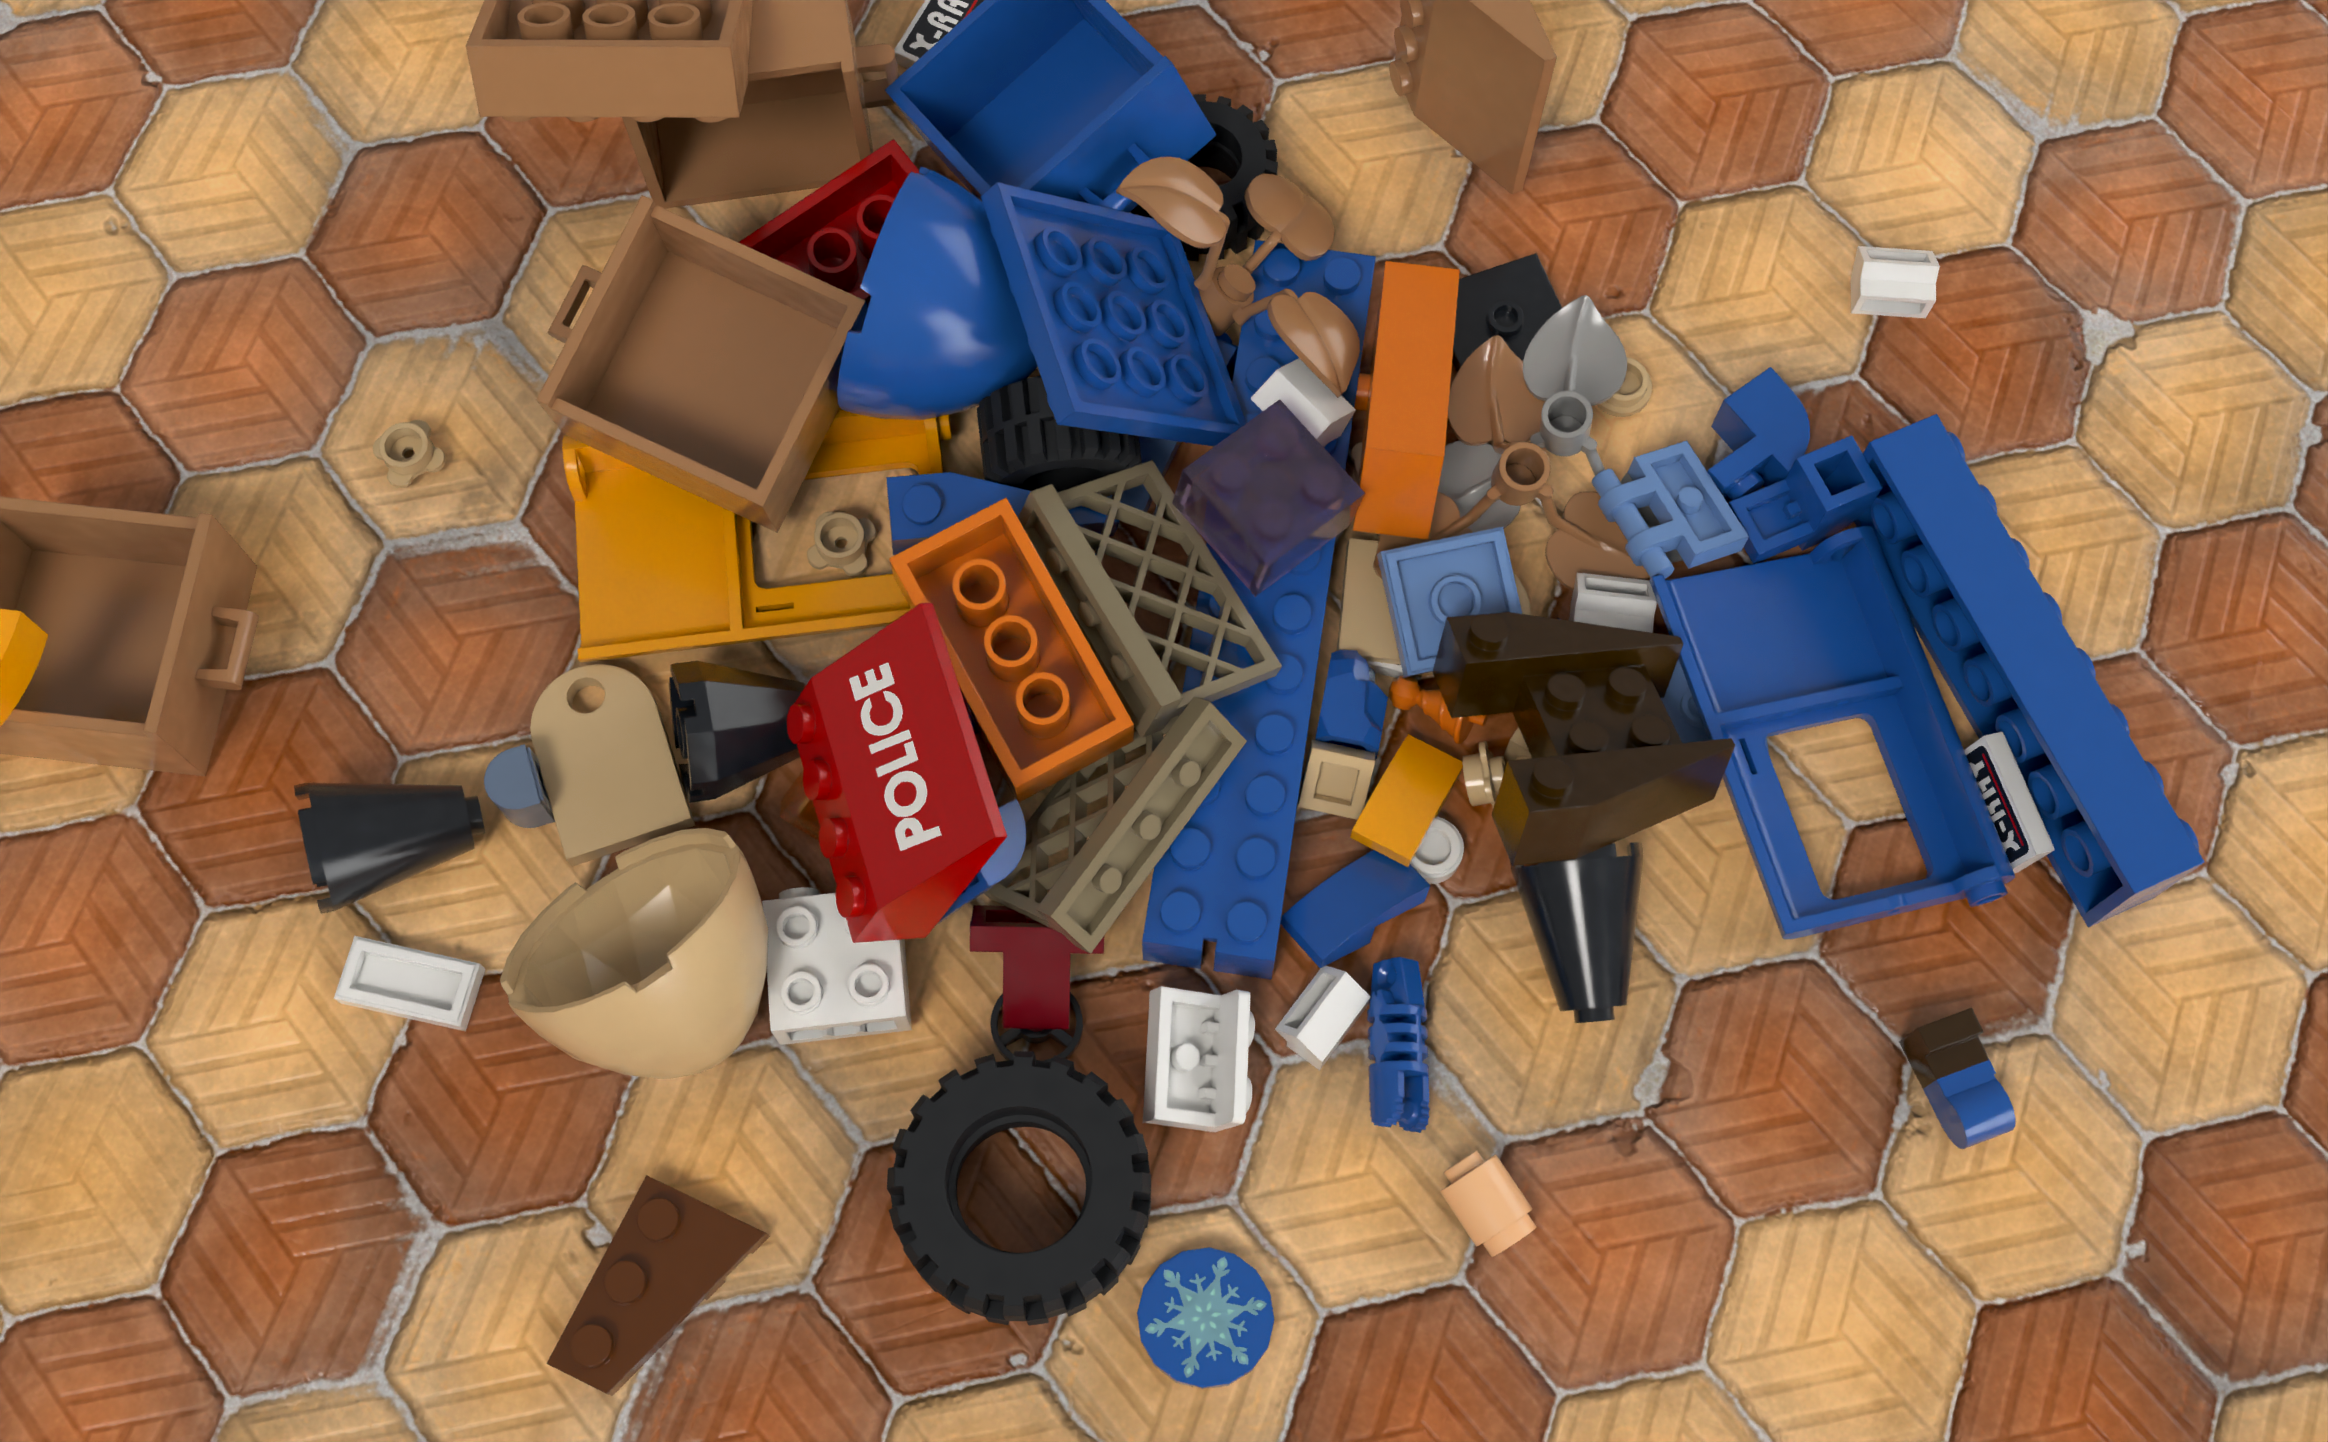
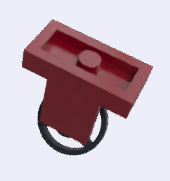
M974 905L970 922V952H1003V994L997 1000L991 1015V1033L997 1050L1006 1060H1014V1054L1006 1046L1021 1038L1035 1044L1046 1042L1051 1038L1066 1047L1057 1056L1068 1060L1077 1049L1083 1033L1082 1011L1078 1001L1070 992L1071 953H1090L1076 947L1062 933L1006 906ZM1105 935L1091 954H1104ZM1070 1006L1076 1018V1030L1073 1038L1062 1030L1069 1029ZM1003 1009V1028L1011 1029L999 1036L998 1020ZM1053 1058L1043 1061L1051 1062Z

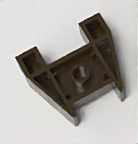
M1512 612L1446 618L1433 668V675L1451 718L1512 712L1532 757L1530 759L1510 760L1507 762L1492 811V818L1512 866L1577 859L1715 798L1735 748L1732 738L1682 743L1661 698L1665 697L1684 644L1680 637Z

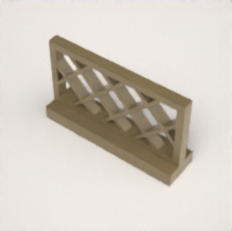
M1153 460L1058 493L1052 484L1030 491L1018 519L1141 738L1163 730L1170 718L1180 715L1194 696L1213 702L1275 677L1282 668L1281 663ZM1143 484L1156 504L1154 515L1121 503L1123 491ZM1083 506L1106 515L1101 534L1078 526L1068 510ZM1115 519L1149 531L1143 550L1109 537ZM1157 535L1181 544L1188 555L1186 566L1152 554ZM1104 554L1138 567L1133 586L1109 578L1101 564ZM1147 570L1180 583L1175 602L1141 590ZM1190 587L1213 595L1220 606L1218 619L1185 606ZM1136 606L1170 619L1165 639L1141 630L1134 618ZM1179 623L1213 635L1208 655L1174 643ZM1225 639L1245 647L1255 664L1242 669L1217 659L1222 640ZM1169 659L1202 671L1203 674L1199 687L1180 693L1167 672ZM1213 676L1219 678V679H1216V680L1212 681V677H1213Z
M1195 696L1180 715L1170 718L1163 730L1141 738L1134 727L1133 742L1055 784L1025 824V849L1017 867L1005 879L991 887L984 894L989 899L1062 933L1076 947L1091 954L1247 741L1210 701ZM1146 744L1145 755L1125 764L1126 753ZM1108 762V773L1088 782L1096 768ZM1108 795L1107 807L1087 816V804ZM1070 813L1069 825L1050 834V830L1057 820ZM1068 847V859L1048 868L1049 856ZM1031 865L1029 878L1008 887L1021 869Z

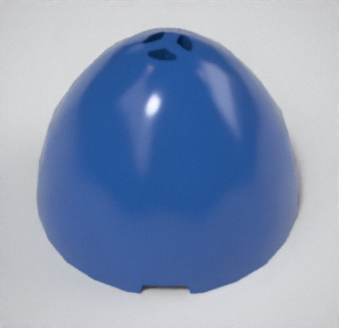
M920 166L919 173L911 172L900 188L887 214L860 288L871 295V300L862 331L849 330L847 332L839 370L837 398L841 410L854 414L882 419L925 420L962 412L978 406L983 398L990 396V393L1006 385L1027 379L1038 367L1035 357L1030 350L1028 336L1015 298L1010 291L1009 280L997 244L992 237L990 223L983 202L961 185L933 170Z

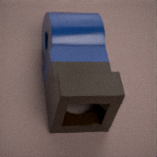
M1972 1008L1918 1027L1899 1041L1942 1128L1953 1144L1960 1149L1971 1147L2010 1132L2015 1128L2016 1124L2011 1101L2003 1086L1995 1078L1994 1074L1996 1072L1978 1037L1983 1033V1029Z

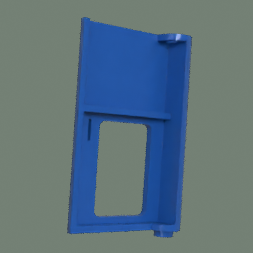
M1859 526L1837 533L1825 539L1809 554L1671 580H1665L1663 575L1651 577L1649 582L1668 633L1671 636L1680 637L1684 643L1678 659L1708 740L1732 738L1735 744L1723 775V780L1784 940L1805 937L1967 898L1970 907L1979 906L2000 899L2008 894L2005 884L2015 878V874L1874 527ZM1860 718L1865 720L1871 727L1926 866L1927 876L1922 880L1831 900L1825 897L1819 888L1767 751L1765 739L1769 736Z

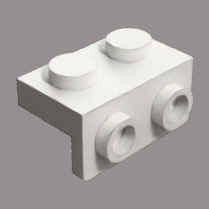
M1164 986L1150 991L1143 1123L1217 1132L1242 1125L1245 1122L1246 1113L1252 1101V1083L1247 1077L1248 1047L1251 1045L1255 1033V1019L1250 1011L1251 996L1249 991L1236 989L1223 995H1215Z

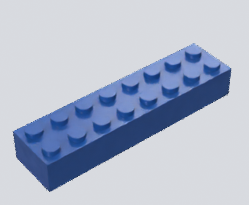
M1935 414L1869 442L1863 455L1880 482L1882 490L1870 508L1855 520L1854 523L1856 527H1874L1913 626L1978 738L1980 739L1984 735L2003 732L2054 846L2055 850L2046 856L2087 927L2089 928L2155 898L2202 865L2205 861L2199 853V843L2193 829L2186 821L2178 818L2164 795V785L2159 772L2151 763L2144 761L2129 736V725L2124 714L2117 706L2109 703L2096 681V672L2090 657L2084 650L2075 646L2062 624V614L2057 602L2050 594L2042 591L2029 569V558L2024 547L2018 540L2010 537L1997 515L1996 502L1991 492L1984 485L1978 484L1966 464L1965 452L1957 436L1952 432H1947L1940 418Z

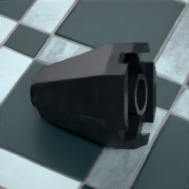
M701 661L671 664L670 672L672 677H669V694L673 735L676 749L680 748L683 759L688 758V764H679V770L689 803L716 799L800 757L797 744H794L788 735L787 715L790 707L796 702L805 688L804 682Z

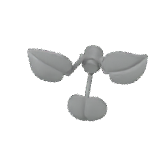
M1587 295L1581 296L1561 308L1536 333L1524 356L1523 377L1528 391L1535 398L1545 401L1541 412L1540 430L1531 436L1530 443L1536 444L1540 448L1545 447L1549 452L1558 456H1572L1582 451L1586 454L1596 476L1601 471H1604L1605 468L1597 452V442L1590 437L1593 419L1592 406L1604 403L1621 388L1627 372V357L1619 337L1602 318ZM1458 440L1445 446L1438 492L1447 495L1456 503L1460 517L1466 515L1492 487L1491 475L1502 455L1496 453L1493 446L1488 443L1480 446H1469ZM1628 472L1622 478L1621 484L1633 481ZM1499 499L1476 522L1467 528L1473 532L1503 527L1504 529L1518 515L1521 506L1509 505ZM1649 505L1638 509L1649 528L1660 525ZM1676 549L1665 553L1671 563L1683 561Z

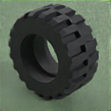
M1014 1051V1060L996 1062L994 1054L974 1059L977 1068L963 1075H959L957 1070L954 1069L940 1078L938 1081L941 1089L930 1099L923 1094L910 1110L914 1118L908 1129H899L892 1147L896 1153L894 1167L888 1168L887 1190L891 1195L892 1208L889 1209L894 1231L899 1236L905 1254L928 1285L935 1292L945 1297L951 1305L967 1314L972 1312L986 1317L988 1322L1008 1325L1009 1321H1027L1029 1326L1049 1323L1048 1318L1067 1313L1069 1317L1086 1309V1303L1101 1293L1104 1296L1119 1282L1118 1276L1126 1265L1132 1264L1141 1247L1140 1241L1145 1228L1148 1227L1151 1210V1174L1148 1151L1143 1134H1139L1134 1124V1116L1123 1099L1116 1100L1108 1091V1083L1092 1071L1087 1076L1076 1071L1073 1061L1054 1055L1051 1062L1036 1060L1035 1052ZM1017 1127L1044 1129L1062 1138L1078 1156L1086 1178L1084 1204L1072 1228L1052 1245L1027 1253L1002 1251L980 1240L963 1220L957 1199L959 1174L969 1154L990 1136Z

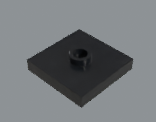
M1537 253L1459 279L1452 363L1457 373L1466 359L1478 347L1496 335L1502 337L1514 354L1523 361L1526 350L1536 333L1546 321L1562 308Z

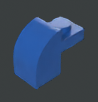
M1771 367L1723 400L1711 427L1732 449L1733 453L1708 470V474L1726 502L1733 501L1759 490L1762 485L1767 487L1784 480L1796 458L1805 454L1810 439V424L1807 412L1797 395Z
M1851 435L1796 458L1784 480L1730 501L1728 505L1749 536L1744 549L1752 563L1755 564L1796 546H1799L1804 551L1840 532L1870 508L1882 490V486L1854 437Z

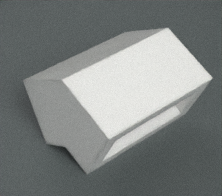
M1858 246L1850 280L1851 313L1926 318L1936 302V281L1940 268L1933 251Z
M1300 358L1277 369L1250 398L1304 453L1313 457L1329 442L1341 436L1356 411L1342 395L1337 398Z
M1577 572L1570 605L1569 621L1653 633L1657 600L1649 582L1650 580Z
M1324 966L1320 968L1275 1030L1287 1041V1047L1320 1070L1367 1008L1371 996L1346 971Z

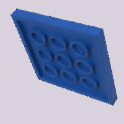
M999 182L981 196L990 223V231L997 244L1009 280V288L1019 309L1028 336V344L1035 357L1047 393V401L1057 425L1228 449H1236L1243 442L1251 438L1199 290L1194 285L1195 279L1180 239L1168 232L1153 218Z

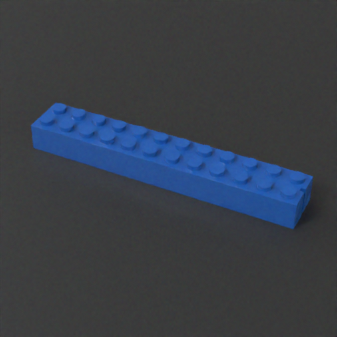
M1255 240L1253 254L1264 241ZM1278 243L1251 274L1256 285L1252 303L1287 288L1291 289L1298 298L1306 292L1318 293L1329 299L1343 311L1353 323L1360 340V353L1346 391L1342 393V396L1354 407L1376 256L1328 250L1317 260L1304 261L1296 257L1284 244ZM1265 310L1251 316L1241 326L1232 384L1251 438L1243 442L1236 449L1222 448L1206 546L1281 663L1282 668L1275 677L1211 702L1247 742L1154 867L1142 939V953L1144 961L1201 969L1203 941L1216 942L1213 971L1271 980L1275 963L1353 416L1341 436L1329 442L1313 457L1304 453L1250 399L1277 369L1299 358L1278 335L1268 317V311ZM1199 590L1196 611L1218 619L1220 606L1213 595ZM1193 628L1189 649L1208 655L1213 635ZM1225 639L1222 640L1217 659L1242 669L1255 664L1245 647ZM1189 666L1186 667L1182 693L1199 687L1203 674L1202 671ZM1215 676L1212 677V681L1219 679Z

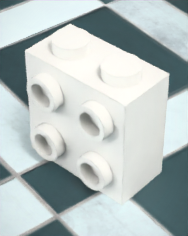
M800 887L780 892L779 899L762 901L768 926L767 982L770 1028L779 1044L785 1045L912 1030L904 939L853 943L847 920L840 915L837 909L836 893L819 894L817 889Z

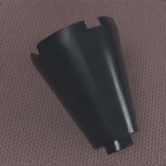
M303 783L294 785L297 799L310 798L311 808L298 810L313 885L317 884V887L328 885L330 898L317 900L321 914L336 911L475 849L473 836L485 833L478 796L465 798L462 785Z
M1613 843L1577 859L1544 862L1525 867L1524 865L1512 866L1510 861L1511 871L1559 1010H1573L1575 1023L1615 1020L1614 1006L1627 1005L1643 865L1642 843H1630L1627 846L1628 856L1617 857L1616 845Z

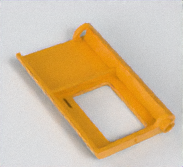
M839 408L804 480L902 468H912L919 475L944 473L940 440L952 439L949 414L925 420L882 419L854 414ZM563 436L564 469L570 492L575 501L581 646L577 648L580 663L888 626L911 610L895 580L894 574L768 589L758 587L755 580L750 520L569 436Z

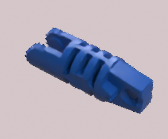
M1395 957L1373 964L1370 1007L1367 1010V1020L1373 1023V1026L1368 1028V1039L1370 1041L1368 1058L1375 1061L1374 1064L1368 1067L1371 1122L1376 1126L1391 1128L1392 1125H1397V1122H1399V1127H1402L1403 1130L1421 1133L1422 1130H1426L1430 1110L1429 1066L1422 1063L1428 1057V1047L1425 1045V1040L1428 1038V1030L1426 1026L1421 1025V1023L1427 1020V1010L1424 1003L1419 962L1404 957Z

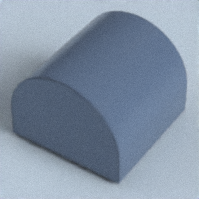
M525 744L507 749L498 754L486 769L484 785L490 799L511 823L523 828H536L553 823L555 820L539 768L538 758L531 748H527Z

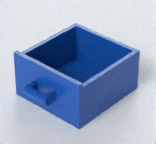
M984 0L885 89V92L934 153L968 190L981 201V196L999 182L1129 213L1138 204L1129 198L1117 194L1116 190L1132 170L1143 162L1159 157H1176L1188 161L1216 136L1215 131L1173 63L1166 56L1163 57L1105 0Z

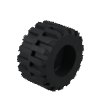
M1194 94V99L1215 131L1216 136L1192 156L1188 162L1197 167L1217 169L1232 179L1227 184L1219 187L1223 194V204L1219 211L1230 220L1218 259L1221 260L1224 259V250L1230 248L1235 254H1238L1247 249V237L1257 240L1264 232V227L1250 214L1244 195L1247 186L1256 176L1261 174L1277 175V148L1275 140H1269V128L1264 121L1253 122V111L1245 105L1240 106L1236 110L1231 107V99L1219 96L1217 102L1206 101V94ZM1139 204L1131 211L1132 214L1153 218ZM1181 240L1187 260L1198 262L1199 254H1208L1210 247L1205 249L1197 248Z
M1041 376L1027 378L1006 385L990 393V396L983 398L979 402V407H977L983 474L986 481L1029 491L1052 484L1058 493L1142 464L1139 436L1057 425L1047 401V393Z

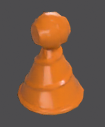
M1399 676L1396 680L1392 681L1389 688L1388 697L1394 707L1410 710L1415 705L1419 706L1425 715L1432 718L1443 731H1446L1454 739L1456 744H1462L1467 739L1474 723L1485 726L1488 715L1451 718L1440 689H1422L1417 679L1413 677L1404 678V676Z

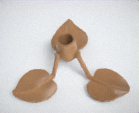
M1176 157L1154 158L1143 162L1132 170L1118 186L1117 194L1139 204L1163 228L1183 242L1197 248L1205 249L1210 247L1203 271L1194 281V285L1199 290L1215 336L1223 335L1234 322L1242 326L1251 316L1267 310L1271 324L1282 340L1337 398L1340 397L1349 385L1360 353L1358 333L1353 323L1343 311L1329 299L1318 293L1306 292L1298 298L1291 289L1287 288L1252 303L1256 285L1251 274L1280 241L1296 257L1304 261L1317 260L1329 250L1334 241V226L1323 206L1311 196L1304 195L1296 184L1286 178L1274 174L1256 176L1245 190L1246 205L1252 217L1262 227L1272 233L1242 267L1237 264H1229L1226 267L1216 268L1230 224L1229 218L1219 211L1223 204V194L1218 185L1200 168Z
M1499 335L1491 337L1466 359L1456 374L1450 387L1447 420L1451 430L1462 443L1469 446H1480L1492 442L1494 451L1502 454L1491 475L1492 487L1463 517H1460L1459 509L1450 497L1437 492L1428 540L1379 534L1376 556L1373 563V569L1377 576L1382 579L1377 554L1381 551L1473 533L1467 527L1476 522L1497 500L1500 499L1509 505L1521 506L1538 498L1541 501L1548 523L1558 529L1552 534L1546 544L1545 556L1554 577L1562 585L1573 591L1577 572L1641 580L1650 578L1643 566H1636L1625 550V545L1628 541L1617 523L1608 522L1598 506V501L1601 498L1598 492H1579L1573 495L1564 508L1563 517L1557 514L1552 499L1554 490L1545 483L1551 469L1549 458L1542 448L1528 442L1531 436L1540 430L1541 412L1545 401L1535 398L1528 391L1523 377V361L1514 354L1502 337Z

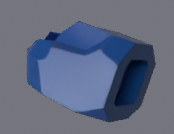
M1338 650L1331 653L1315 740L1374 752L1375 759H1377L1388 697L1375 683L1376 672L1368 666L1366 659L1361 657L1357 650Z

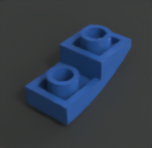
M1373 850L1329 877L1300 899L1282 915L1280 924L1316 965L1322 968L1369 944L1376 926L1425 902L1430 884L1411 864L1409 867H1406Z

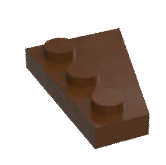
M646 1175L547 1364L613 1396L673 1335V1330L704 1299L708 1300L725 1283L724 1279L748 1254H753L770 1236L745 1222Z

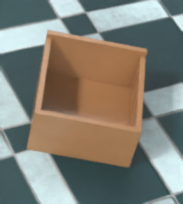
M753 0L748 80L739 118H727L723 121L707 123L696 118L664 117L654 122H638L630 117H622L652 200H654L656 205L666 209L822 187L873 153L867 108L895 104L885 92V89L899 77L895 50L891 45L885 43L856 46L848 0ZM886 71L887 78L863 82L862 73Z
M641 195L602 273L582 265L547 333L565 343L536 400L564 435L778 533L840 408L838 405L837 387L845 340L849 330L862 331L868 310L866 301L656 205L654 200ZM592 287L593 290L573 329L569 328L589 288Z
M0 496V609L22 611L48 634L41 659L28 687L12 713L0 727V754L206 776L227 689H242L259 619L256 613L247 610L257 565L212 514L199 513L198 517Z

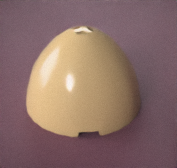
M698 828L680 830L659 836L623 851L615 856L618 869L603 877L586 890L576 882L572 884L536 917L522 933L507 957L500 982L508 995V1004L514 1013L540 1037L572 1058L624 1075L671 1079L702 1073L715 1067L739 1047L758 1013L766 977L768 926L754 876L743 852L725 831Z

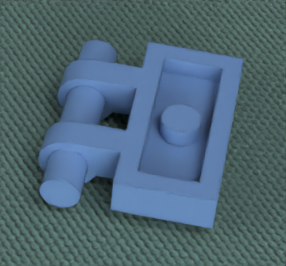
M1688 441L1634 457L1628 470V474L1633 480L1631 482L1621 484L1613 469L1601 471L1592 479V484L1601 497L1598 501L1599 508L1608 522L1617 523L1628 541L1625 545V550L1636 566H1643L1650 578L1663 575L1666 579L1673 573L1675 568L1665 554L1666 552L1676 549L1689 569L1742 551L1749 538ZM1649 505L1660 525L1649 528L1638 509Z

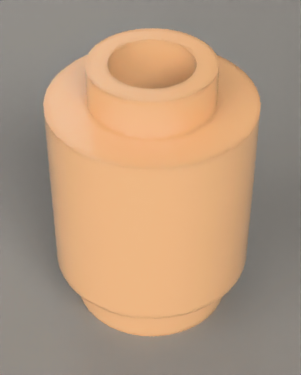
M1476 1150L1443 1172L1451 1184L1442 1189L1440 1193L1475 1246L1483 1244L1491 1257L1506 1250L1537 1228L1528 1215L1533 1208L1496 1154L1484 1161Z

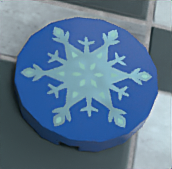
M1210 1247L1182 1251L1159 1265L1143 1288L1137 1312L1141 1343L1154 1366L1176 1383L1202 1389L1229 1386L1250 1373L1268 1349L1274 1325L1271 1295L1257 1270L1236 1254Z

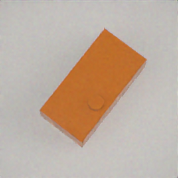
M1385 261L1372 347L1370 374L1359 373L1354 406L1356 410L1366 412L1353 531L1426 540L1429 538L1445 455L1460 269Z
M1007 498L889 558L895 580L910 608L912 609L920 603H933L966 709L1018 803L1134 741L1133 721Z

